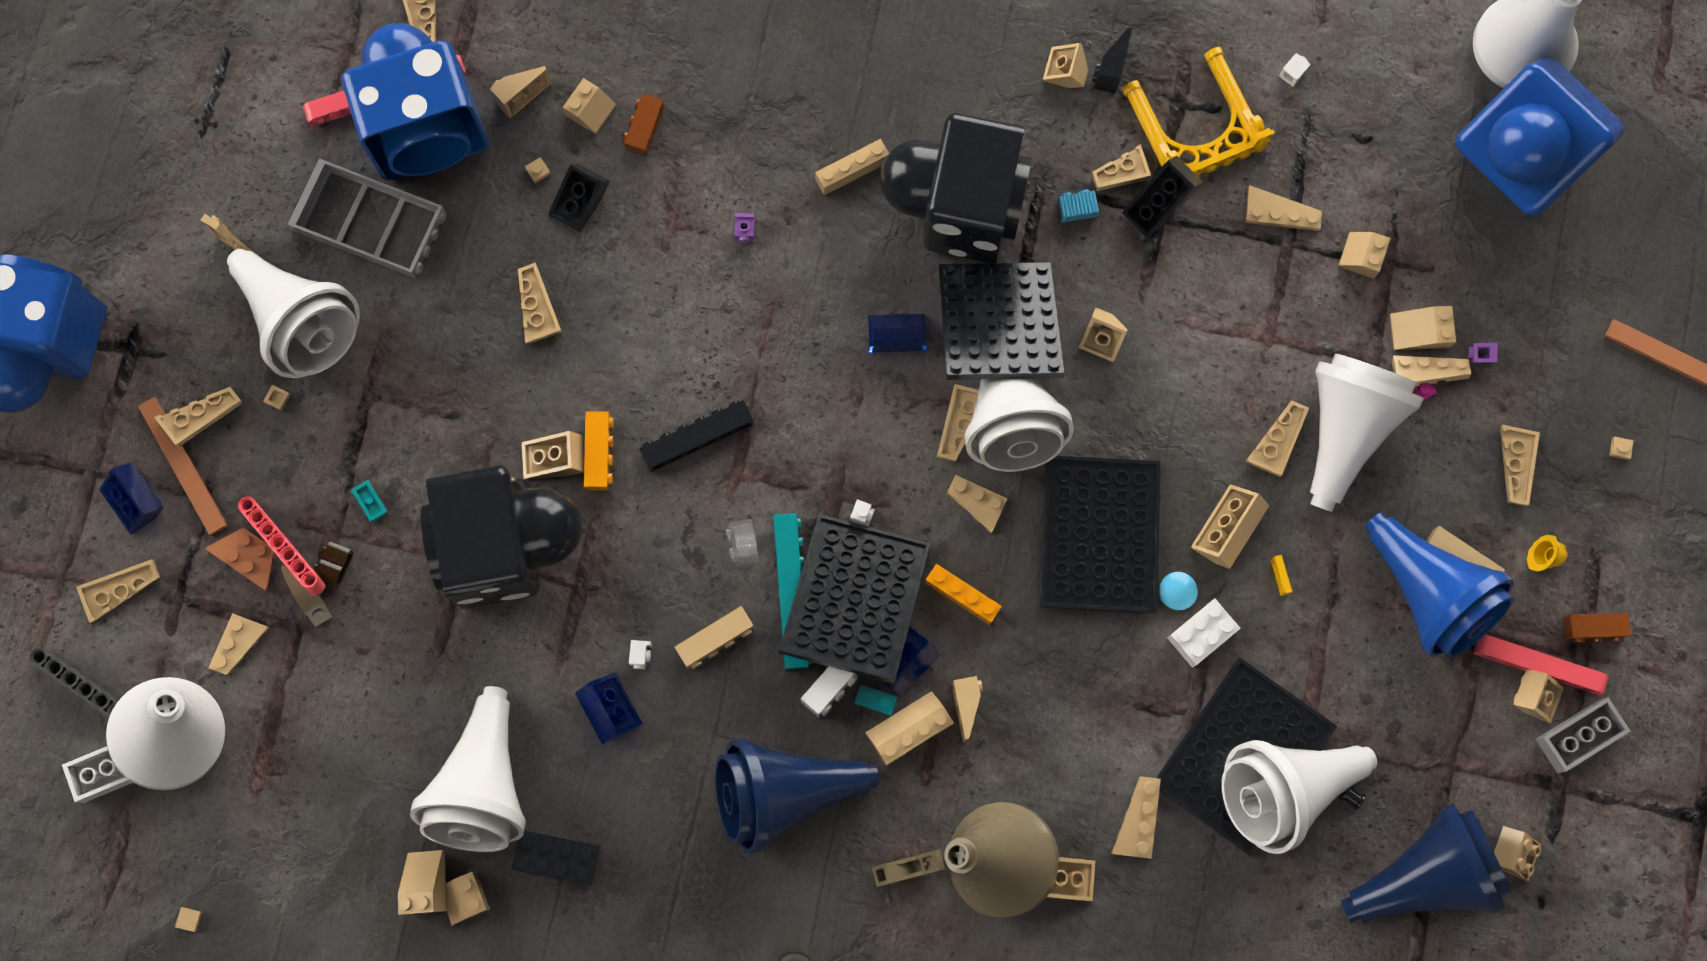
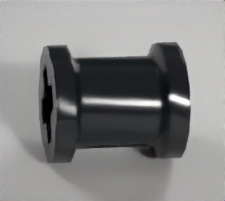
M1352 786L1339 796L1340 800H1345L1353 805L1355 810L1361 807L1366 798V795L1359 794L1353 790Z

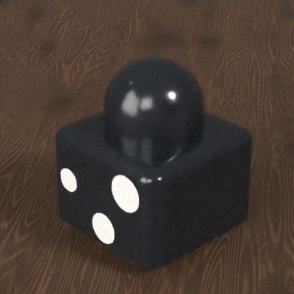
M952 113L945 121L940 143L926 140H910L899 144L887 155L880 171L882 193L889 204L897 211L909 216L925 219L923 244L928 251L996 265L1001 239L1015 241L1032 161L1030 157L1019 155L1025 126Z
M498 465L426 479L429 504L422 505L420 517L427 564L436 589L438 591L443 590L445 596L461 609L534 596L540 586L537 568L554 565L565 560L573 553L580 541L582 520L575 503L564 493L552 488L540 487L523 490L505 466Z

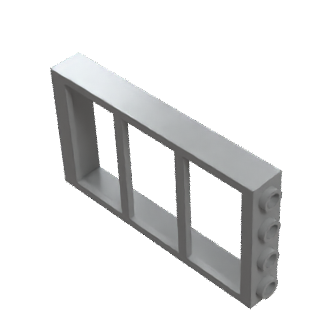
M319 158L288 222V226L292 231L416 278L417 274H420L423 269L425 257H428L431 252L430 246L433 240L435 241L438 237L440 224L445 222L446 211L439 204ZM331 173L362 185L336 240L305 228ZM368 187L399 199L374 255L342 243ZM405 202L435 213L409 269L380 258Z

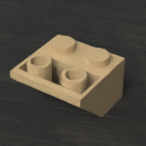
M1503 826L1494 854L1504 872L1529 881L1530 876L1534 873L1535 861L1541 853V844L1525 832Z

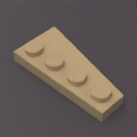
M1249 185L1245 223L1314 231L1321 229L1322 211Z
M1501 425L1500 434L1507 502L1527 507L1530 503L1540 432Z
M151 559L77 586L76 588L89 623L95 622L158 580L160 575L154 560Z
M1139 777L1130 806L1125 814L1124 822L1119 830L1118 838L1113 846L1112 854L1152 859L1160 778Z

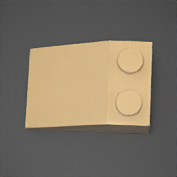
M543 66L505 76L501 80L495 81L490 91L495 103L511 118L552 83L546 67Z
M1452 306L1428 307L1390 314L1393 351L1446 349L1456 343Z
M566 431L522 442L523 479L564 477L584 473L582 435Z
M977 676L953 680L951 684L963 742H967L970 738L980 696L983 692L982 682L977 680Z
M445 850L408 853L398 891V915L446 911Z
M1059 857L1057 878L1047 897L1093 901L1095 861Z

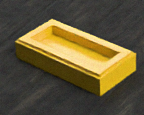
M1282 555L1275 556L1270 561L1280 595L1285 596L1290 594L1292 589Z

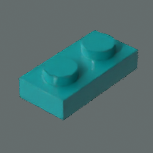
M369 480L351 489L371 523L388 514L387 509Z
M860 685L854 704L891 716L898 697Z

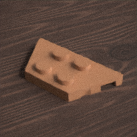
M241 528L206 547L207 551L265 591L269 590L268 583L273 570L272 562L275 559V552L263 540L245 528Z

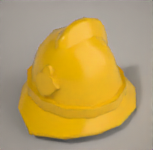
M1550 534L1540 537L1528 551V568L1539 572L1561 566L1568 557L1565 545L1559 543L1556 536Z

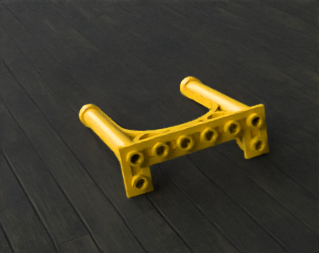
M1221 47L1209 50L1204 54V57L1230 107L1231 118L1226 131L1210 143L1188 146L1171 140L1163 132L1137 80L1132 81L1122 88V92L1125 97H1128L1161 166L1175 156L1180 158L1184 152L1190 153L1194 156L1195 160L1186 165L1200 177V174L1204 172L1211 173L1221 165L1224 167L1228 166L1238 158L1240 160L1250 156V153L1264 151L1275 133L1274 130H1270V128L1265 129L1259 115L1253 116L1223 57L1224 53ZM1236 117L1238 118L1242 128L1234 127ZM1229 134H1240L1243 139L1242 142L1237 144L1230 143L1228 140ZM1224 141L1225 147L1229 150L1219 154L1218 150L1222 147V142ZM1198 152H1200V155H1207L1210 158L1198 162L1200 157Z

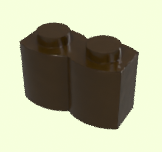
M329 541L322 548V559L319 563L315 564L313 570L323 582L339 587L354 552L351 549Z

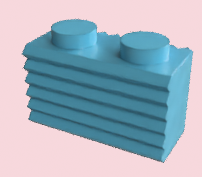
M1088 189L1081 190L1077 194L1063 193L1056 202L1061 223L1097 217L1099 213L1095 191H1089Z

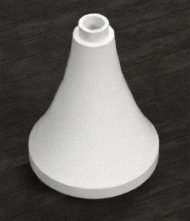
M1498 0L1492 4L1478 21L1473 35V51L1481 70L1491 81L1502 88H1505L1527 65L1545 56L1555 58L1570 72L1578 55V36L1574 27V17L1582 0Z
M237 249L228 256L229 272L247 298L258 327L261 356L264 362L276 374L286 378H301L314 375L333 366L345 355L355 338L360 310L356 299L343 286L331 282L307 280L282 271L252 251Z
M1336 353L1331 364L1319 361L1315 371L1320 402L1319 450L1310 493L1314 494L1310 504L1330 512L1333 511L1336 503L1341 504L1347 490L1366 461L1401 423L1420 409L1424 399L1413 394L1417 382L1383 368Z
M1038 378L981 379L976 407L971 423L965 432L964 439L968 455L976 462L997 471H1023L1043 465L1055 458L1072 438L1074 426L1069 411L1047 392Z
M180 678L152 679L129 690L115 705L107 724V747L116 768L133 783L153 790L178 789L199 780L214 766L223 748L225 723L221 709L215 699L199 685Z
M495 686L484 688L483 695L477 697L470 719L454 750L432 782L412 802L411 819L420 826V832L423 836L436 843L467 851L494 852L507 848L509 842L519 840L524 834L526 820L515 791L508 750L510 702L506 699V690Z
M1259 740L1248 741L1232 749L1225 762L1222 776L1224 804L1231 821L1247 840L1268 853H1284L1302 843L1315 819L1337 796L1371 774L1372 770L1377 766V758L1369 747L1362 748L1357 745L1343 749L1316 751L1288 749Z

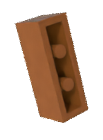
M643 93L641 98L637 99L635 115L630 117L629 131L625 132L623 137V143L627 151L644 156L648 155L665 108L664 100Z
M1628 613L1576 614L1563 617L1566 640H1573V643H1585V640L1591 639L1592 643L1605 642V639H1611L1612 642H1622L1624 638L1631 636Z

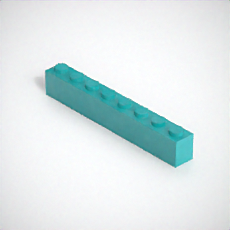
M796 513L773 515L782 635L785 631L801 576V568L804 565V556H800L799 549H803L802 537H798V530H802L801 518H797ZM784 655L785 671L809 669L808 664H812L810 661Z

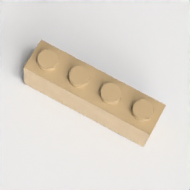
M879 139L815 172V180L822 193L826 195L881 167L889 152L882 140Z
M1440 526L1433 529L1426 540L1428 543L1466 561L1492 570L1505 571L1504 568Z
M740 606L675 646V649L687 669L690 667L695 669L702 664L703 659L707 657L711 659L718 655V650L724 646L727 649L734 645L737 638L749 636L753 633L754 625L743 607Z

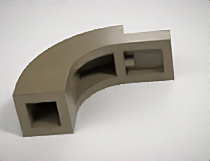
M285 564L281 566L283 576L291 593L313 625L316 627L332 618L331 612L319 595H311Z
M940 849L872 867L877 887L945 869Z

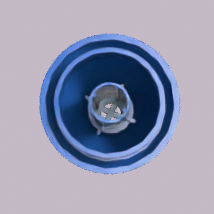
M1382 512L1375 515L1366 524L1365 529L1370 533L1369 540L1379 551L1396 577L1413 614L1420 636L1421 647L1430 657H1436L1445 653L1448 658H1453L1463 653L1485 636L1512 606L1514 598L1509 592L1513 587L1514 581L1505 572L1492 570L1466 561L1442 550L1407 529L1395 518H1387Z

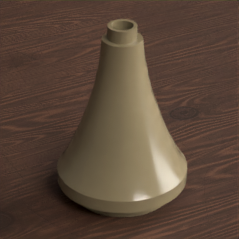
M991 803L972 811L958 825L951 842L946 846L944 852L945 862L949 868L952 883L960 897L973 909L992 917L1020 916L1036 908L1052 890L1059 869L1058 847L1049 826L1032 810L1013 803Z

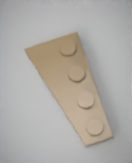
M403 0L410 25L423 31L432 42H435L436 0Z
M536 263L519 268L518 276L525 344L528 345L562 331Z
M1394 355L1392 358L1393 373L1417 382L1415 386L1427 382L1429 384H1436L1440 380L1449 382L1469 379L1471 376L1469 359Z
M957 384L954 385L937 458L952 462L956 461L965 444V432L971 423L979 390Z
M231 387L206 396L203 400L193 401L188 406L181 409H173L170 411L171 413L163 416L158 415L154 418L178 448L240 406L242 401Z
M1291 401L1245 462L1281 477L1309 408Z

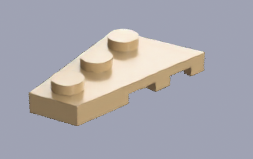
M1141 144L1135 147L1133 151L1121 155L1114 162H1109L1092 172V178L1097 191L1151 179V173Z
M206 214L201 218L204 225L217 239L235 250L244 249L245 251H251L228 230V227L222 224L223 222L214 215L209 217Z
M955 475L947 492L948 495L992 534L1007 498Z
M232 613L209 665V669L229 676L245 658L244 656L258 643V640L270 627Z

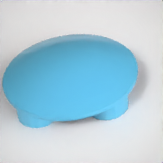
M1183 572L1168 574L1163 578L1159 586L1160 600L1167 607L1174 610L1189 608L1196 601L1198 595L1195 581Z

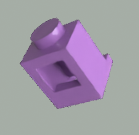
M735 213V241L740 243L754 241V214Z
M1472 343V347H1468V358H1471V362H1497L1498 343ZM1479 349H1484L1482 356L1478 354Z

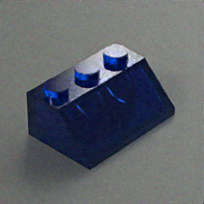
M924 314L868 315L869 353L925 351L926 325Z
M133 462L112 468L99 489L130 535L156 519L163 509L161 501L156 497L150 485L144 480Z
M909 627L895 683L882 682L901 697L941 654L929 640Z
M616 673L591 681L575 692L602 745L619 738L643 724Z

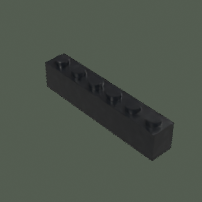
M736 400L723 410L722 408L714 410L711 413L712 415L706 418L704 416L699 417L691 425L684 424L671 434L670 432L664 433L659 437L660 439L654 442L650 440L642 444V447L639 449L650 473L754 425V420L744 400L740 402Z

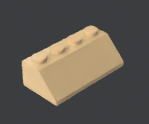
M1229 485L1191 548L1213 563L1230 569L1268 509V503L1259 493Z
M931 691L865 733L887 766L950 727L954 722L944 706Z

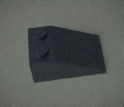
M1128 28L1103 56L1101 63H1097L1092 79L1095 82L1094 89L1116 93L1123 71L1132 28Z
M570 164L548 215L581 232L602 200L610 181L580 164Z

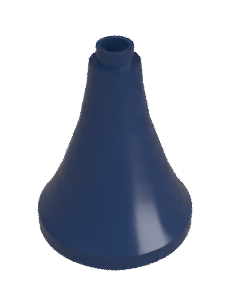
M746 739L730 741L725 754L718 757L715 768L716 799L723 829L730 842L733 844L739 843L741 849L747 854L762 852L776 838L801 821L826 807L866 794L870 788L877 787L879 784V774L874 763L866 764L863 760H817L777 752L756 745Z
M1452 803L1442 808L1438 817L1423 835L1389 867L1364 884L1349 891L1350 897L1341 900V903L1351 923L1360 919L1363 923L1383 917L1420 911L1470 910L1496 914L1506 910L1501 897L1513 891L1473 810L1471 809L1460 814L1455 803Z

